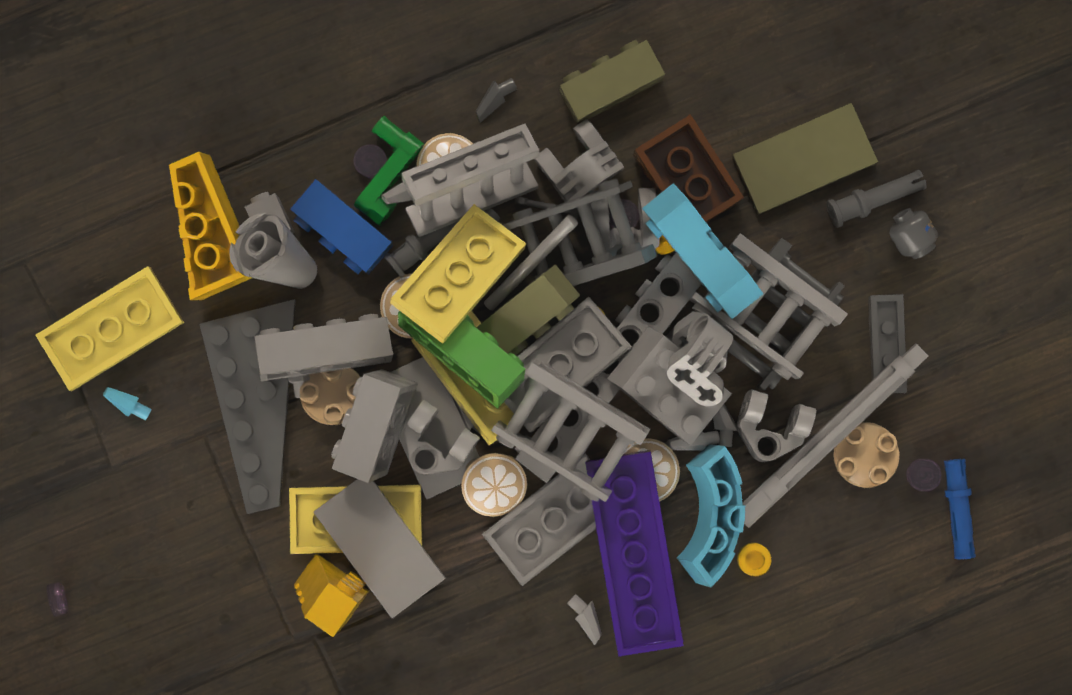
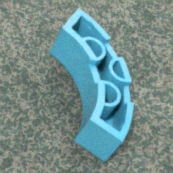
M674 183L642 208L650 218L645 223L657 239L662 235L709 292L705 298L717 313L723 309L733 319L763 295V292L750 274L731 252L723 246L689 199Z
M710 444L686 464L697 487L699 515L691 540L677 557L695 583L712 587L720 579L734 558L735 553L733 551L737 544L739 533H743L745 521V505L742 503L740 487L742 480L738 468L725 446Z

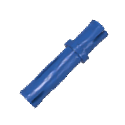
M965 459L944 461L947 479V490H944L945 497L949 499L954 559H971L976 557L969 496L972 495V491L967 486Z

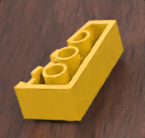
M197 152L170 164L175 207L178 208L180 221L178 226L180 238L183 240L185 258H183L185 272H188L190 288H188L190 300L206 299L252 279L235 270L230 261L229 249L231 243L235 245L239 236L236 233L239 223L211 156Z
M317 553L294 584V588L297 589L296 594L300 596L298 600L302 604L301 609L304 617L332 637L349 621L370 591L364 587L366 583L360 576L352 571L349 574L344 573Z

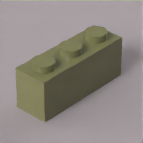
M634 40L620 48L621 53L611 59L608 55L603 56L591 64L592 69L582 74L580 70H577L562 79L564 83L560 85L559 92L577 125L583 120H589L663 81L665 73L647 40L641 43Z
M555 264L476 328L482 333L487 332L491 334L499 343V347L506 353L510 352L517 355L529 345L525 339L532 334L537 339L552 327L548 323L549 320L556 317L560 321L575 308L571 303L580 294Z

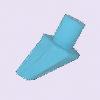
M109 387L103 393L107 400L128 417L130 414H133L146 421L152 410L137 402L139 398Z

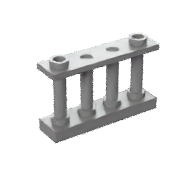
M525 123L401 173L402 180L414 202L413 205L406 207V212L418 237L458 222L473 204L485 211L538 189V184L526 162L539 157V148Z
M740 233L729 248L734 251L732 255L743 267H748L751 264L761 271L758 275L760 279L756 284L763 292V295L733 319L722 311L717 313L707 299L697 292L689 299L695 304L692 309L695 312L708 314L710 317H713L773 362L775 365L772 369L786 380H789L790 377L799 379L804 373L795 367L796 363L824 326L828 327L832 324L835 327L840 325L848 313ZM778 284L788 291L785 294L787 299L760 335L755 337L741 325L768 289ZM805 304L814 311L812 314L814 318L783 358L768 345L797 306L801 307Z
M536 359L525 373L532 378L530 380L532 385L508 425L498 421L491 431L497 434L496 439L509 448L518 447L582 487L581 492L588 498L597 502L599 499L606 502L612 492L611 489L604 486L627 447L635 442L641 446L650 429ZM550 389L560 395L558 399L560 404L535 443L519 433L543 391L547 392ZM578 406L589 413L587 416L589 421L565 460H562L547 449L572 409L576 410ZM607 424L617 431L616 436L618 438L594 477L591 478L577 469L576 466L600 427H605Z

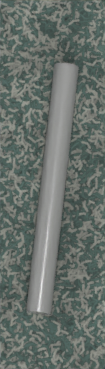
M568 215L484 301L485 306L491 311L495 310L578 225L577 220L573 216Z

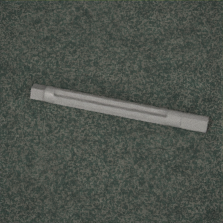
M914 344L903 356L899 355L743 502V505H745L744 524L748 528L915 373L914 369L928 357L918 344Z

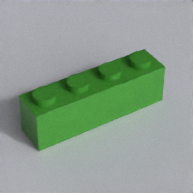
M401 311L398 312V326L497 409L524 382L525 368L523 362L515 354H507L502 350L497 340L491 334L479 331L468 315L442 344Z

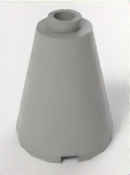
M258 213L249 217L239 226L236 231L239 235L235 245L231 243L229 249L230 261L235 270L247 277L298 289L305 288L314 281L317 274L315 261L280 218L274 215H267L266 213Z

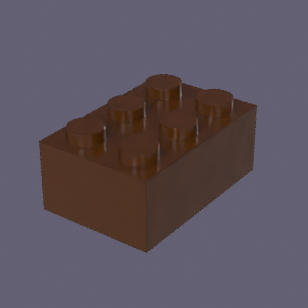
M691 114L634 150L633 157L653 188H655L656 193L659 195L674 183L689 199L706 223L740 203L744 198Z

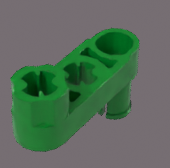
M385 115L376 123L372 132L393 147L394 153L354 203L355 208L378 226H381L389 218L397 206V203L386 204L381 196L395 185L402 176L401 173L407 170L425 145L412 133H405L388 120Z

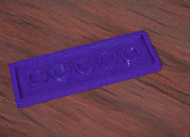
M651 450L623 454L604 485L612 490L607 501L604 502L599 499L597 502L592 500L618 657L684 646ZM605 457L585 461L588 476L594 477Z

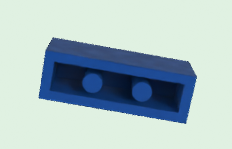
M316 179L291 208L297 215L293 221L306 232H309L312 228L322 236L318 242L332 253L337 249L347 257L343 262L357 274L363 270L369 275L384 258L383 255L394 246L390 240Z

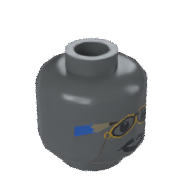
M908 208L893 217L895 223L890 227L889 235L902 256H912L913 259L925 256L936 247L935 242L938 238V232L925 211L912 212Z

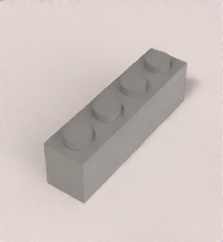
M378 314L363 315L359 317V321L347 323L345 319H333L327 321L326 326L313 327V324L310 323L294 326L292 331L280 332L279 328H271L261 331L260 335L254 336L260 381L391 362L393 357L387 317L378 318Z

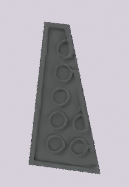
M295 299L200 323L247 514L281 506L283 457L290 389L288 378L260 381L254 336L260 335L261 331L271 328H279L280 332L292 331L296 310Z

